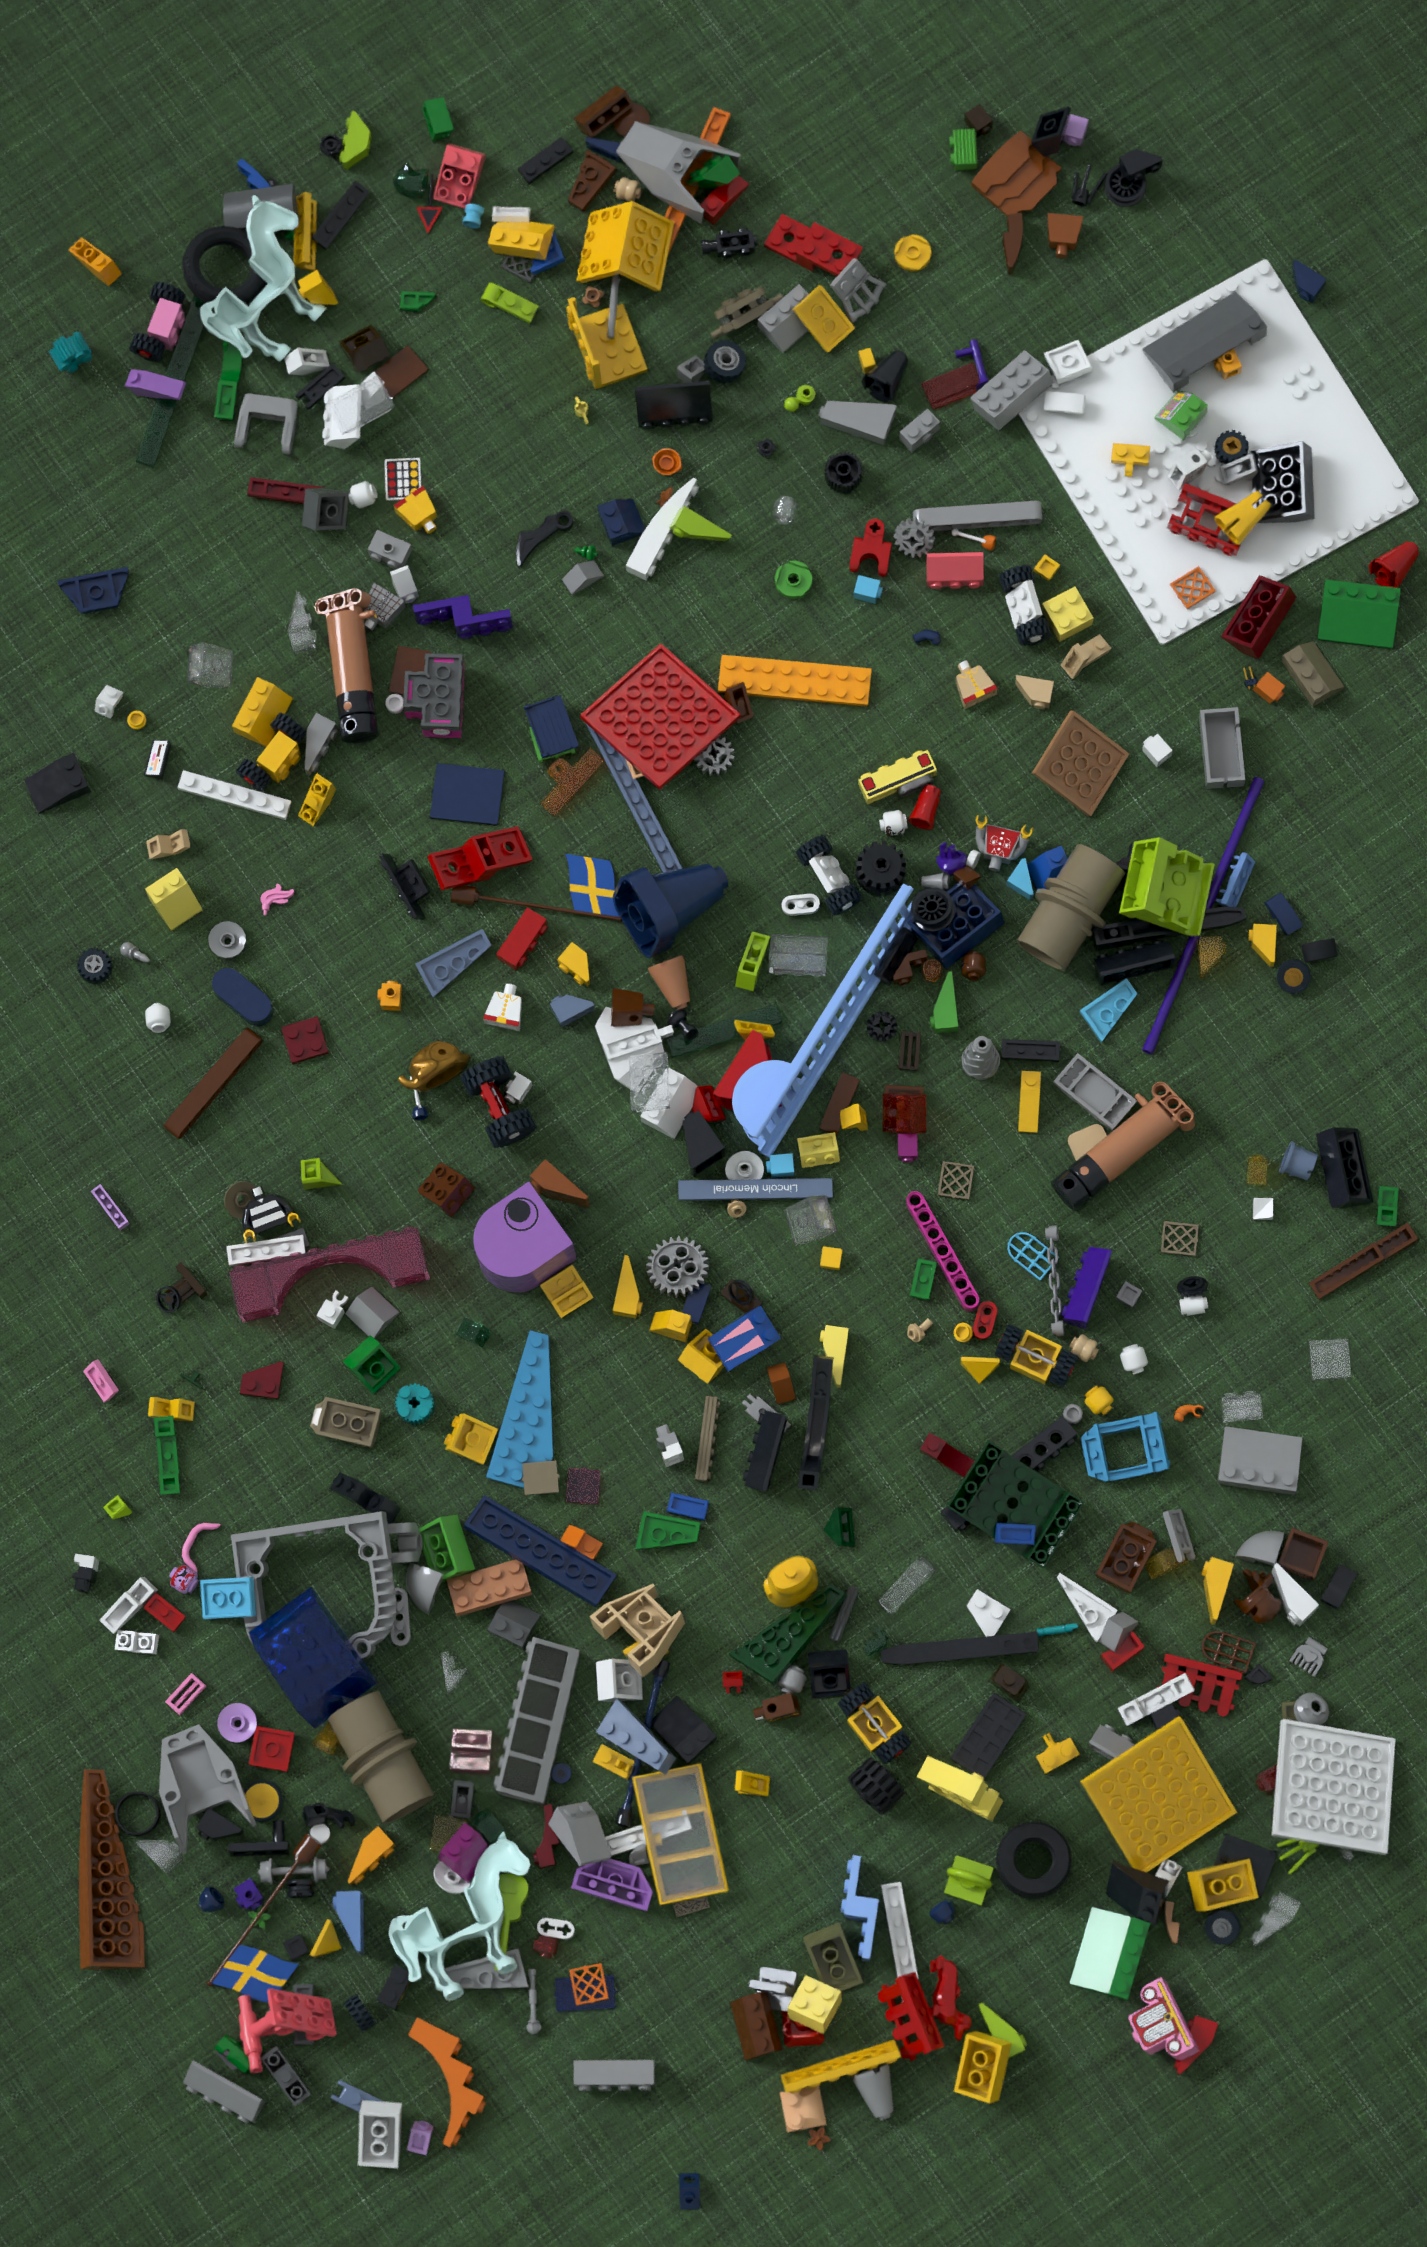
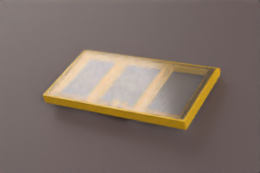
M695 1764L670 1769L666 1775L662 1772H655L632 1777L659 1906L728 1892V1884L702 1765Z

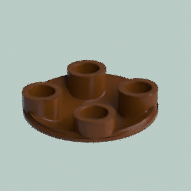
M633 103V107L613 121L617 133L626 137L635 122L649 125V114L639 104Z

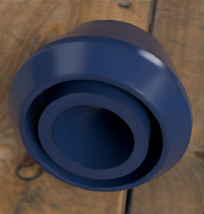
M205 1887L199 1897V1906L204 1912L212 1913L224 1907V1899L214 1887Z
M946 1899L930 1910V1917L939 1924L943 1922L946 1925L954 1919L955 1909L952 1900Z

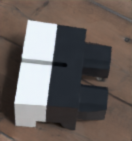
M75 1554L74 1562L79 1565V1570L72 1575V1578L76 1580L74 1589L78 1592L89 1593L91 1583H96L99 1560L94 1556Z

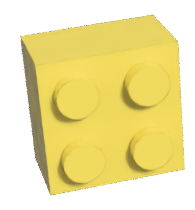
M1076 587L1042 603L1041 611L1048 620L1059 642L1093 625V616Z
M805 1975L787 2008L788 2018L824 2034L842 2002L841 1991Z

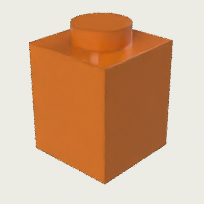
M1267 672L1252 690L1270 704L1282 697L1284 694L1282 689L1285 685Z

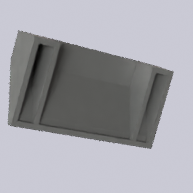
M1235 291L1147 345L1142 351L1174 393L1189 384L1190 375L1247 340L1252 345L1267 336V325L1259 314Z

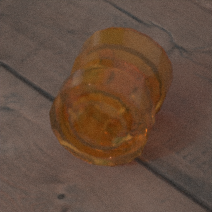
M929 959L924 963L922 974L926 981L935 982L941 977L942 967L939 961Z

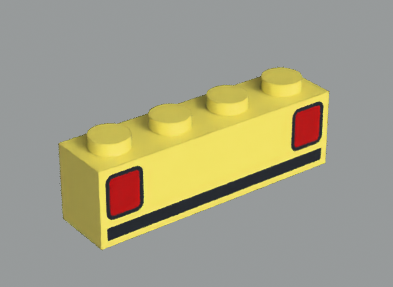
M920 750L915 752L912 757L907 759L901 758L889 767L888 765L880 767L875 773L863 774L860 777L861 779H858V785L868 805L896 793L900 786L924 775L931 774L932 777L936 776L937 769L928 750L924 752Z

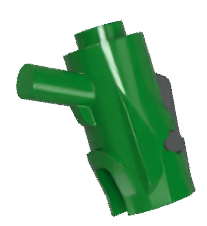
M225 2034L215 2046V2053L231 2070L239 2069L244 2074L247 2072L251 2074L249 2058L245 2055L244 2047L240 2045L241 2042Z

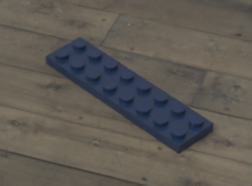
M485 1495L464 1523L463 1528L595 1608L617 1576L602 1565Z

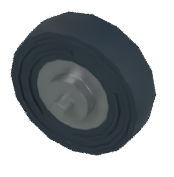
M1221 1908L1214 1910L1205 1921L1206 1934L1216 1944L1225 1945L1232 1943L1240 1933V1920L1229 1909Z

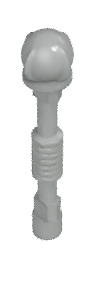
M528 1969L531 2020L528 2021L527 2031L531 2034H537L541 2029L540 2021L536 2020V1969Z

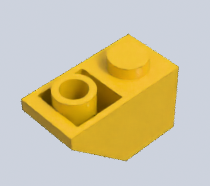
M571 942L557 959L558 967L566 974L568 972L574 976L573 979L578 984H585L588 987L590 985L587 953Z

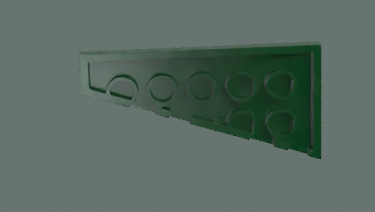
M830 1583L811 1596V1600L802 1606L801 1604L794 1608L795 1611L787 1616H782L766 1627L756 1638L751 1641L749 1639L743 1643V1647L737 1651L733 1650L730 1652V1657L775 1685L847 1597L846 1593Z

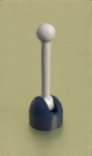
M414 1090L417 1106L412 1110L413 1120L427 1119V1109L420 1105L418 1090Z

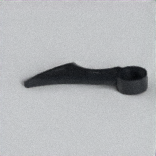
M560 511L555 515L546 516L543 524L536 530L520 532L517 543V564L519 568H521L530 553L540 543L558 530L565 532L572 528L573 518L569 512ZM562 517L569 519V523L565 526L559 524V519Z

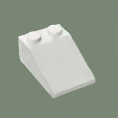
M1276 1563L1271 1572L1285 1613L1288 1615L1286 1618L1293 1625L1297 1624L1300 1627L1317 1610L1319 1604Z

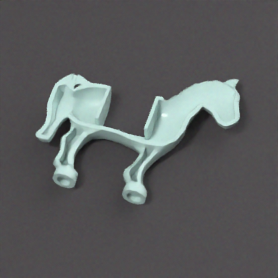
M253 195L252 202L254 208L248 215L246 227L252 249L249 264L268 284L249 306H246L225 287L215 300L202 305L200 314L205 328L219 339L237 347L243 358H247L252 353V348L250 347L252 345L261 349L265 356H273L280 362L291 348L285 343H275L261 333L257 325L261 310L271 300L282 294L289 298L297 314L308 315L314 322L325 311L326 307L322 304H311L300 295L294 280L295 265L289 255L279 246L274 232L278 230H292L298 226L297 215L293 211L275 203L260 201L257 196Z
M505 1832L500 1834L496 1843L490 1844L482 1853L475 1868L472 1885L463 1889L477 1923L443 1939L432 1913L426 1907L413 1915L397 1916V1918H393L390 1924L389 1938L396 1954L408 1967L409 1981L416 1982L422 1979L418 1961V1952H421L426 1957L425 1969L434 1978L435 1988L438 1991H442L445 1999L448 2001L455 2000L464 1994L461 1985L453 1982L447 1976L444 1969L445 1953L454 1944L471 1938L486 1937L488 1942L487 1957L491 1963L496 1964L499 1974H508L517 1968L515 1959L506 1956L500 1947V1929L504 1917V1901L499 1888V1874L502 1872L523 1876L528 1873L531 1864L529 1859L519 1850L518 1846L506 1839Z

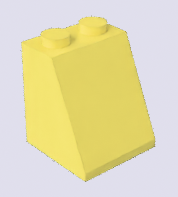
M177 868L145 889L151 903L171 931L203 910Z

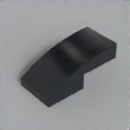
M1340 1564L1320 1601L1338 1610L1357 1573Z

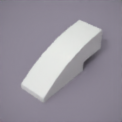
M140 1577L127 1592L123 1593L100 1621L113 1634L116 1633L151 1599L158 1589L145 1577Z

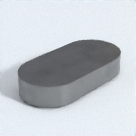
M931 774L924 775L900 786L897 792L900 797H905L923 789L924 785H931L934 780Z

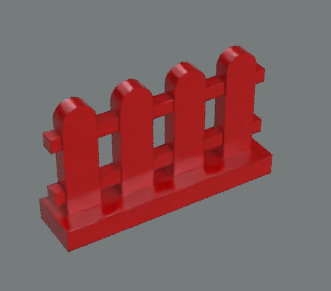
M1165 1653L1164 1661L1167 1662V1666H1162L1161 1671L1165 1672L1162 1685L1175 1679L1177 1675L1180 1676L1184 1673L1187 1674L1193 1687L1196 1680L1203 1681L1200 1696L1193 1695V1692L1179 1699L1181 1706L1187 1707L1191 1699L1199 1701L1198 1708L1203 1712L1210 1708V1704L1218 1706L1217 1712L1220 1716H1226L1229 1713V1709H1234L1231 1701L1234 1689H1239V1685H1236V1680H1241L1242 1672ZM1179 1665L1187 1667L1186 1672L1178 1670ZM1198 1670L1205 1671V1677L1197 1675ZM1217 1675L1225 1676L1224 1681L1216 1680ZM1215 1685L1223 1686L1219 1701L1212 1699Z
M916 1972L895 1979L896 1984L890 1987L888 1984L881 1986L882 1991L878 1993V1999L880 2002H887L890 2009L885 2012V2017L888 2021H895L897 2028L893 2030L892 2034L896 2040L902 2039L904 2047L900 2049L902 2058H909L910 2061L917 2059L916 2055L921 2052L925 2055L945 2047ZM901 1995L903 2003L896 2006L894 1998ZM908 2014L911 2021L903 2024L901 2017ZM916 2033L918 2040L911 2043L908 2036Z

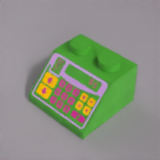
M1178 390L1154 419L1184 440L1207 414L1208 404L1192 393Z

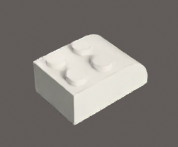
M362 2101L359 2113L358 2166L398 2168L401 2146L402 2103Z

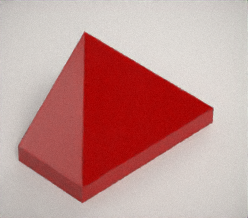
M712 1085L698 1086L695 1089L692 1111L695 1113L699 1110L708 1122L724 1121L726 1118L720 1104L713 1095Z

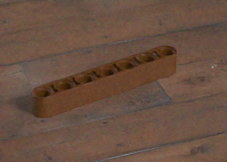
M250 1028L244 1029L167 1119L163 1127L177 1139L182 1138L259 1048L263 1039Z

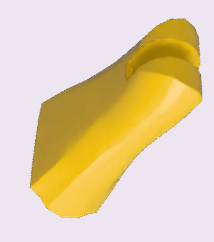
M1259 491L1250 494L1214 517L1216 524L1237 545L1244 541L1272 506L1268 500H1265L1256 509L1253 507L1263 496Z

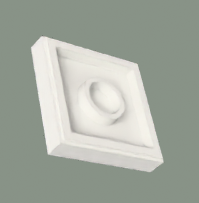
M1079 340L1044 353L1058 385L1093 371Z

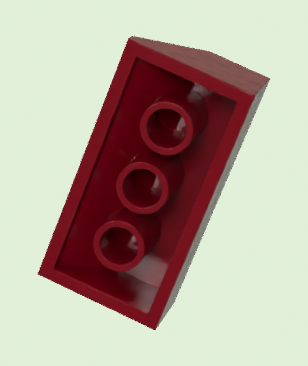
M1259 575L1221 637L1243 654L1259 659L1297 597L1290 586Z

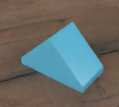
M1026 858L1021 859L1007 880V886L1031 900L1033 899V889Z

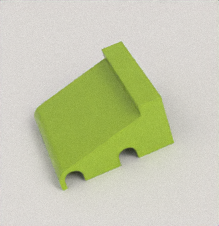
M1160 837L1134 841L1119 913L1126 917L1138 918L1188 936H1200L1215 864L1203 863V858L1187 850L1178 851L1177 845Z

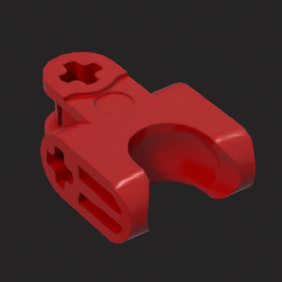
M869 520L865 527L864 538H854L850 572H858L860 563L866 558H872L879 565L878 575L880 577L887 576L892 543L883 541L884 524L881 520Z

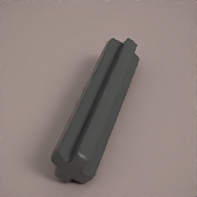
M854 1586L848 1587L847 1597L842 1603L831 1632L830 1639L835 1642H839L859 1591Z

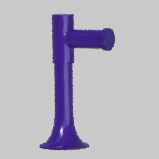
M974 339L969 342V348L955 350L956 358L973 354L980 379L976 389L980 390L990 380L985 373L978 341Z

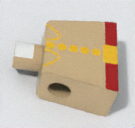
M967 660L958 664L961 674L956 676V684L964 709L997 695V687L980 665L971 668Z

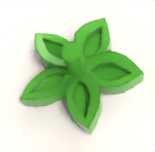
M260 1906L256 1912L249 1911V1916L255 1918L263 1906ZM263 1913L254 1926L258 1924L261 1928L265 1929L264 1920H269L271 1915Z

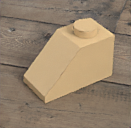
M1016 675L1015 684L1030 705L1037 709L1050 707L1054 681Z

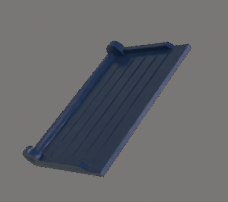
M561 695L524 706L542 758L579 747Z

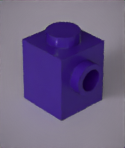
M251 1878L234 1888L238 1895L235 1899L241 1908L245 1907L247 1910L252 1909L254 1911L263 1905L261 1902L265 1899Z

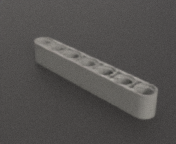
M1040 501L923 508L912 512L913 520L915 517H917L918 522L924 519V525L930 524L929 530L934 531L1039 524L1043 521L1042 504Z

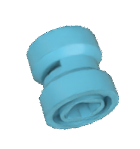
M467 204L465 208L466 216L463 217L462 224L469 228H480V217L483 215L484 208L476 204Z

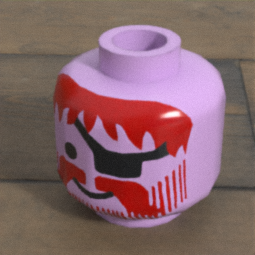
M182 1565L179 1568L175 1567L169 1575L171 1578L170 1585L182 1594L192 1593L199 1583L197 1579L198 1574L186 1565Z

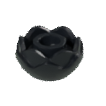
M329 134L321 139L319 148L324 155L334 157L341 152L342 141L336 135Z

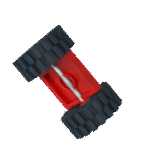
M503 1056L484 1060L461 1075V1080L468 1094L474 1096L481 1093L484 1101L488 1102L490 1106V1115L493 1119H496L485 1129L494 1148H502L505 1145L509 1146L511 1143H516L518 1140L524 1139L525 1136H529L537 1128L528 1109L516 1110L512 1113L504 1101L498 1087L501 1086L500 1084L507 1082L506 1080L510 1079L512 1073Z

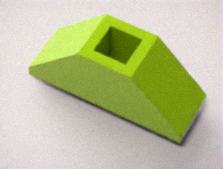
M355 111L351 112V117H347L346 128H348V132L343 137L345 148L340 153V162H342L343 169L346 170L369 155L372 139L370 130Z

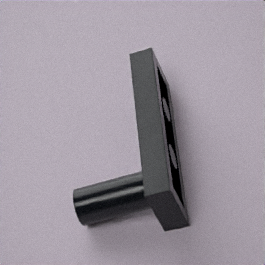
M273 1821V1842L228 1844L230 1857L289 1855V1844L285 1842L284 1821Z

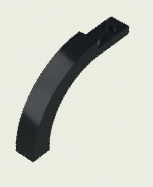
M814 1355L806 1438L799 1471L798 1488L818 1490L828 1427L834 1357Z

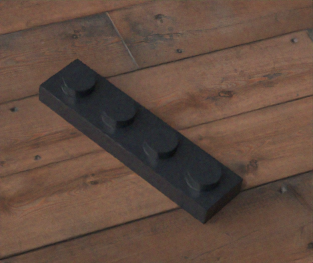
M355 180L311 239L323 249H326L370 191Z

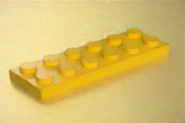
M891 2040L780 2076L786 2093L790 2092L793 2094L800 2092L801 2088L807 2086L810 2088L817 2087L823 2081L828 2080L832 2082L846 2074L848 2076L859 2073V2070L865 2068L867 2070L878 2067V2064L884 2062L886 2064L893 2063L901 2056L895 2040Z

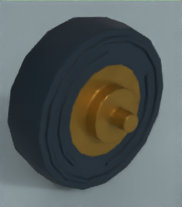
M1297 959L1287 960L1282 963L1276 975L1280 988L1291 994L1304 991L1311 980L1308 966Z

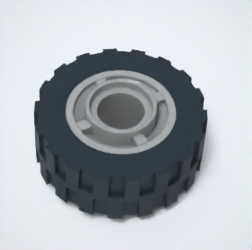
M730 340L714 342L709 347L703 360L704 370H706L707 375L719 383L734 382V380L741 376L746 366L745 352L742 351L740 346L736 345L735 342H730Z

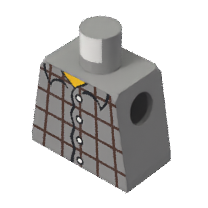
M374 583L369 592L371 603L367 608L363 609V612L374 610L375 616L366 619L364 622L365 628L373 631L377 624L386 628L406 607L404 600Z

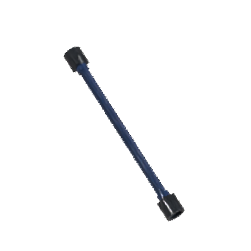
M661 1660L652 1671L655 1683L644 1720V1725L649 1730L660 1686L664 1678H667L671 1664L664 1660ZM637 1757L635 1758L636 1761H634L626 1800L622 1808L618 1809L615 1824L624 1827L631 1826L634 1814L631 1811V1803L635 1793L632 1777L639 1776V1769H641L642 1760Z

